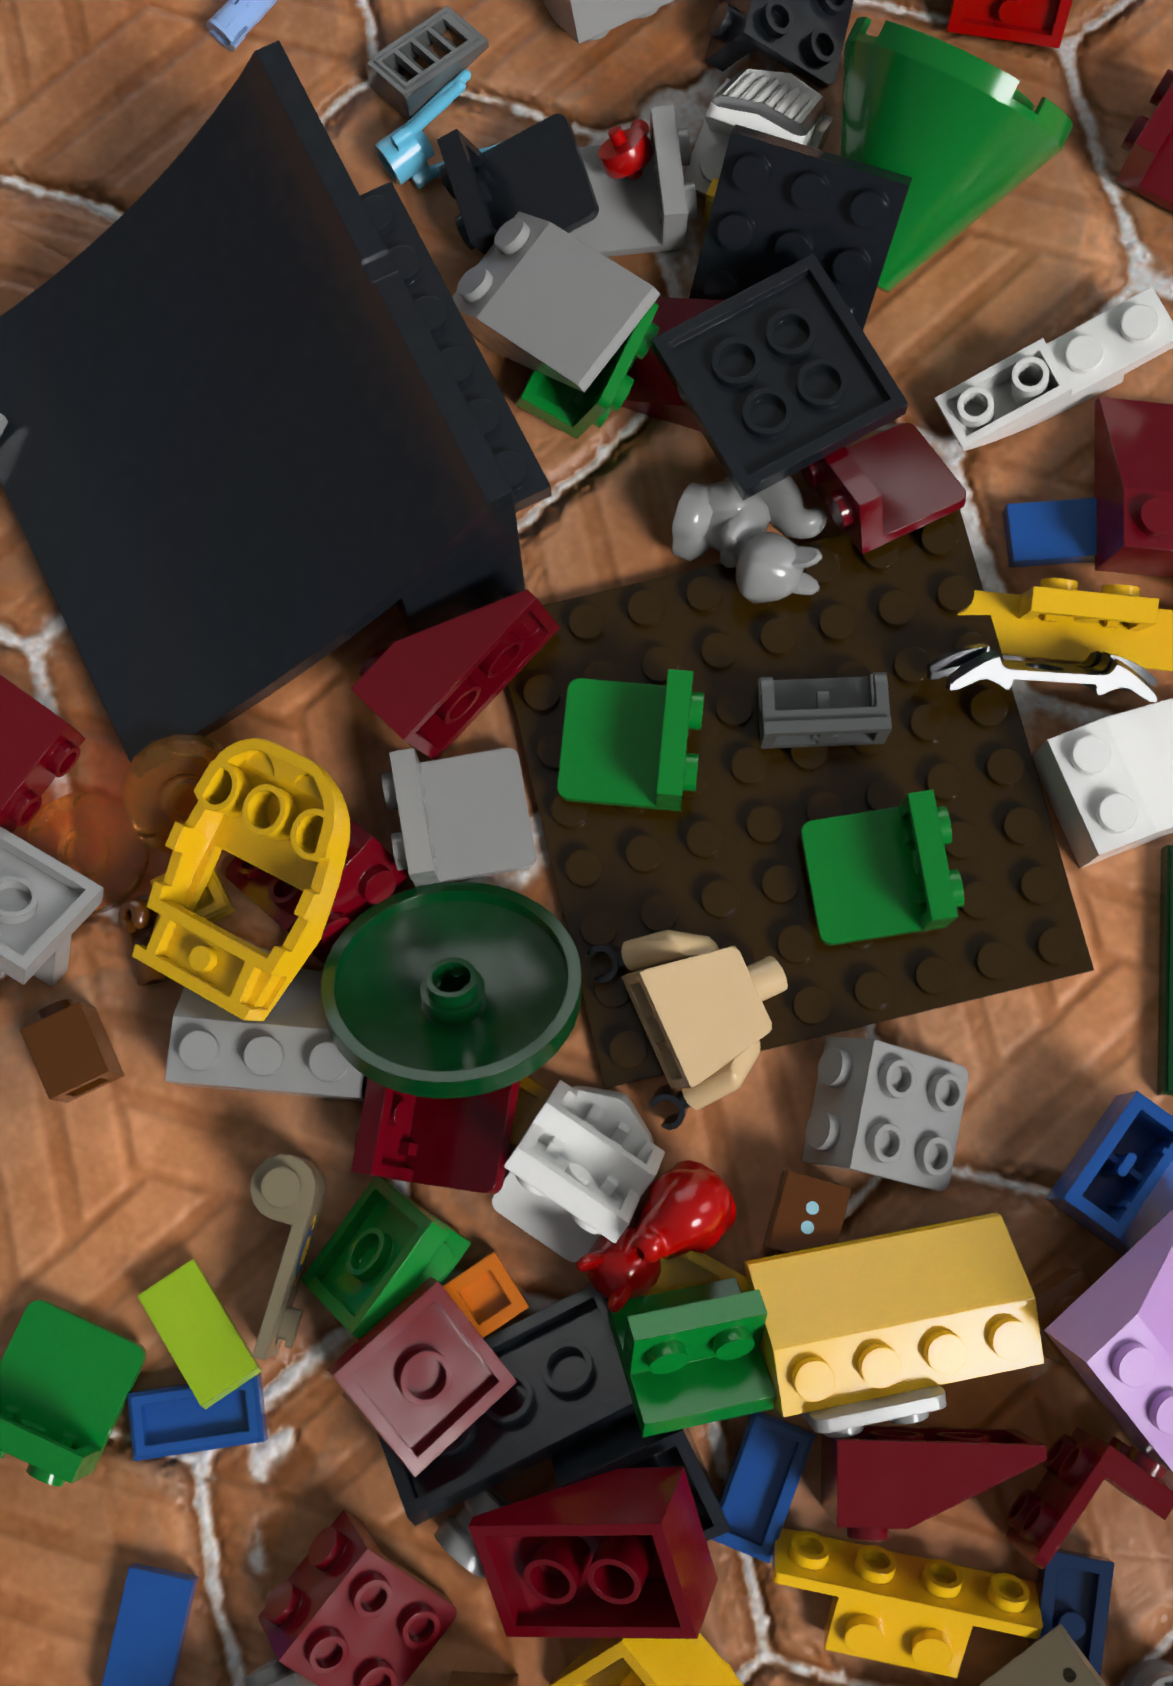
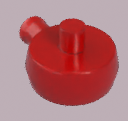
M634 120L630 128L622 130L621 126H615L608 131L609 139L600 146L597 154L600 167L608 177L620 179L628 176L630 180H636L643 174L641 169L651 160L653 155L651 141L647 136L649 126L644 120Z

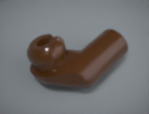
M147 895L127 899L119 909V922L123 929L128 931L132 953L135 944L148 946L158 916L157 912L147 907L149 900ZM133 957L139 986L154 985L170 979Z

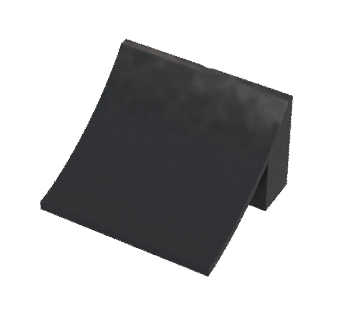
M279 40L254 51L236 82L197 134L160 177L117 221L57 274L0 316V413L8 420L0 437V482L128 759L138 774L183 751L261 702L337 649L395 603L411 635L525 590L516 512L552 496L551 486L392 181L359 195Z

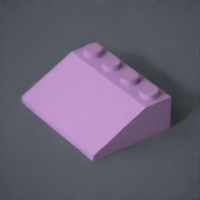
M1171 1210L1044 1331L1135 1446L1167 1470L1162 1480L1173 1491V1210Z

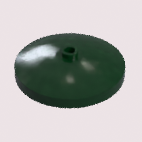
M434 883L390 896L363 912L350 923L334 943L326 959L321 980V998L327 1028L337 1049L355 1069L372 1081L386 1088L418 1097H471L489 1093L522 1080L543 1066L559 1051L569 1037L579 1015L582 998L581 966L576 946L562 923L550 911L529 897L500 886L485 883Z

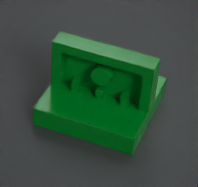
M375 1176L300 1280L347 1331L360 1340L429 1277L436 1279L442 1285L469 1248L471 1242L449 1225L417 1205L394 1184L385 1178Z
M736 1277L629 1299L617 1313L608 1310V1320L642 1438L774 1408L776 1393L760 1349L768 1313L759 1289L741 1293Z

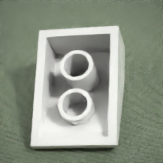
M1173 698L1104 717L1047 739L1032 755L1035 769L1080 869L1173 833Z

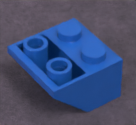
M1138 1091L1116 1095L1045 1199L1124 1256L1173 1210V1116Z

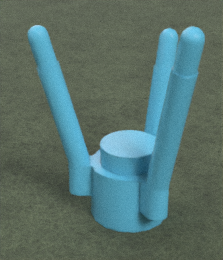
M468 69L462 70L454 79L449 81L404 125L374 144L378 158L397 185L400 186L411 178L415 186L420 189L433 179L441 177L439 166L444 164V161L431 166L428 165L427 160L435 155L422 130L466 89L465 83L471 78V72ZM498 144L489 147H484L479 150L483 153Z

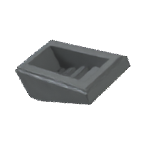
M446 6L383 48L366 63L369 85L409 120L449 81L466 69L489 47L488 39L449 6ZM450 29L464 43L457 47L443 34ZM435 43L447 55L440 58L429 47ZM420 56L431 66L423 69L415 60ZM405 70L414 76L409 81L400 75Z

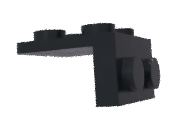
M719 0L718 6L713 12L707 27L710 40L705 61L723 72L757 49L817 87L826 88L834 83L837 78L854 0Z
M560 113L547 117L483 153L458 129L437 139L444 164L439 166V173L447 191L457 201L461 214L455 218L456 226L464 243L471 250L477 248L485 255L494 244V238L498 230L507 221L513 219L518 211L549 221L567 233L589 223L598 215L599 205L572 126L567 118Z

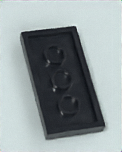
M593 1285L484 1339L517 1383L416 1477L405 1468L378 1434L407 1518L415 1526L636 1414L608 1320L609 1299L603 1297Z

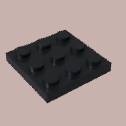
M736 124L730 134L689 298L727 300L814 253L859 326L864 330L912 177Z
M814 253L652 339L653 353L743 501L903 416L907 411L908 402Z

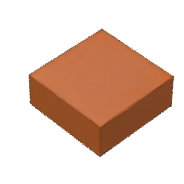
M496 1251L443 1286L482 1338L530 1307V1304Z

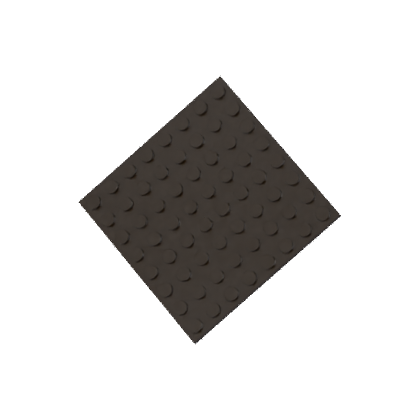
M960 509L864 554L859 551L847 533L798 544L797 546L816 548L822 555V559L817 564L803 570L804 573L817 580L819 584V591L813 595L791 593L777 601L752 603L746 600L739 592L736 582V566L735 568H727L723 564L718 563L543 605L560 626V629L508 685L566 928L576 946L580 959L582 995L605 1089L665 1074L621 978L632 972L626 967L624 973L613 981L606 983L593 981V977L608 974L612 968V960L604 952L586 956L588 949L595 945L611 943L622 949L623 942L663 930H672L709 936L719 949L736 946L746 966L768 956H773L785 973L788 987L786 991L763 1001L772 1022V1030L760 1039L761 1051L1094 970L1012 686L1009 690H1006L989 679H983L958 690H949L946 688L948 676L940 679L927 678L928 671L926 667L929 662L949 651L968 645L986 644L990 646V651L995 650L1000 659H1003L991 615H958L966 611L974 599V590L984 591ZM668 669L694 671L692 691L704 692L701 730L688 729L686 753L699 754L695 792L683 791L681 812L571 802L560 797L557 784L567 689L571 681L577 678L667 686ZM873 672L887 673L892 730L884 744L760 749L757 681L760 677H773V680L864 677L873 674ZM933 789L937 807L945 806L947 808L951 822L952 842L951 844L944 845L949 870L958 869L963 883L964 906L957 908L958 917L946 928L833 946L824 944L818 936L800 833L804 824L811 820L899 807L908 793Z

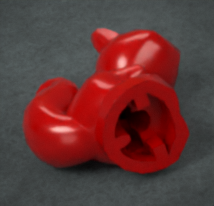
M692 1160L676 1163L649 1187L650 1199L637 1215L635 1220L636 1227L627 1226L616 1243H613L601 1234L591 1246L589 1253L576 1262V1269L580 1272H587L593 1287L603 1297L609 1299L608 1310L610 1312L617 1313L629 1299H634L647 1293L656 1284L661 1273V1259H673L690 1251L703 1254L717 1244L721 1237L733 1227L736 1220V1205L725 1180L715 1171L702 1163Z

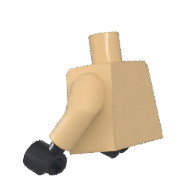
M663 930L623 942L622 949L611 943L595 945L588 949L586 956L604 952L612 960L611 971L608 974L593 977V981L597 983L613 981L624 973L626 967L632 972L621 978L669 1083L660 1086L655 1091L649 1107L655 1106L662 1100H669L678 1108V1113L664 1119L661 1125L664 1129L673 1130L679 1127L689 1107L699 1110L741 1087L761 1053L760 1039L772 1030V1022L763 1001L786 991L788 987L785 973L773 956H768L746 966L736 946L719 949L709 936L672 930Z

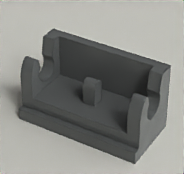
M873 672V674L864 677L773 680V677H760L757 681L760 749L884 744L892 730L886 672Z

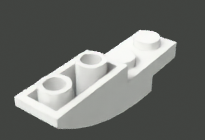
M1151 286L1047 344L1044 338L1038 340L935 397V403L963 452L989 444L1037 425L1122 383L1124 374L1173 348V321Z

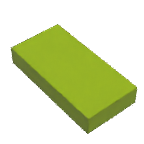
M194 1259L137 1296L194 1396L204 1409H208L262 1372L258 1362L252 1357V1352L200 1265Z

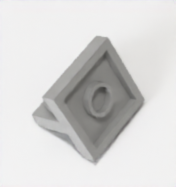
M1 826L0 971L23 985L32 976H35L53 987L68 971L71 935L102 903L104 887Z

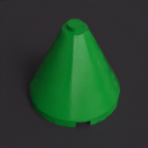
M859 17L856 19L848 35L844 49L840 156L912 177L877 289L889 293L1062 150L1073 128V123L1058 106L1045 97L1041 98L1034 111L1035 106L1016 89L1020 80L960 48L918 30L887 20L878 37L868 35L866 32L872 20L868 17Z

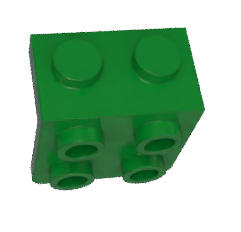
M655 302L585 393L532 370L515 405L575 439H578L592 424L600 428L610 411L617 412L625 401L634 382V379L628 376L627 373L636 358L640 360L644 358L652 345V339L657 336L659 326L653 324L652 320L659 305Z
M668 669L667 686L577 678L571 681L567 689L557 784L560 797L571 802L681 812L683 791L695 792L699 754L686 753L688 729L701 730L704 692L692 691L694 671Z
M933 789L908 793L899 807L811 820L805 823L801 830L800 836L818 936L826 945L833 946L946 928L958 917L957 908L964 906L962 879L958 869L949 870L944 846L952 842L950 817L945 806L937 807Z
M47 1300L31 1302L26 1307L0 1361V1458H4L7 1453L29 1463L26 1472L30 1476L43 1483L58 1487L63 1486L65 1481L72 1484L93 1473L128 1399L127 1395L131 1393L147 1356L145 1348L140 1343Z

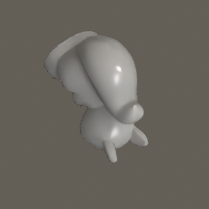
M728 476L723 481L710 485L691 482L683 492L677 505L672 524V551L674 555L688 561L702 556L709 548L719 552L721 564L727 568H735L736 566V582L739 592L746 600L752 603L777 601L791 593L813 595L819 591V584L817 580L804 573L803 570L817 564L822 559L820 551L812 547L797 546L777 533L767 532L768 523H770L777 531L792 538H812L824 529L827 516L822 507L804 508L800 489L790 476L744 501Z

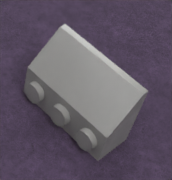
M300 969L264 1021L242 1020L184 987L172 1019L165 1074L166 1082L188 1087L364 1102L367 1085L366 1076L355 1069L339 1052L327 1028L321 998L323 971Z

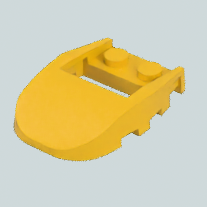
M251 738L231 744L211 761L193 790L198 802L186 823H174L165 844L173 852L163 882L154 881L147 903L149 909L158 913L148 946L135 944L132 957L242 1020L264 1021L321 940L345 865L350 841V818L340 789L332 777L319 764L269 740ZM222 850L303 891L294 911V914L298 916L283 945L274 946L270 954L193 913L210 880Z

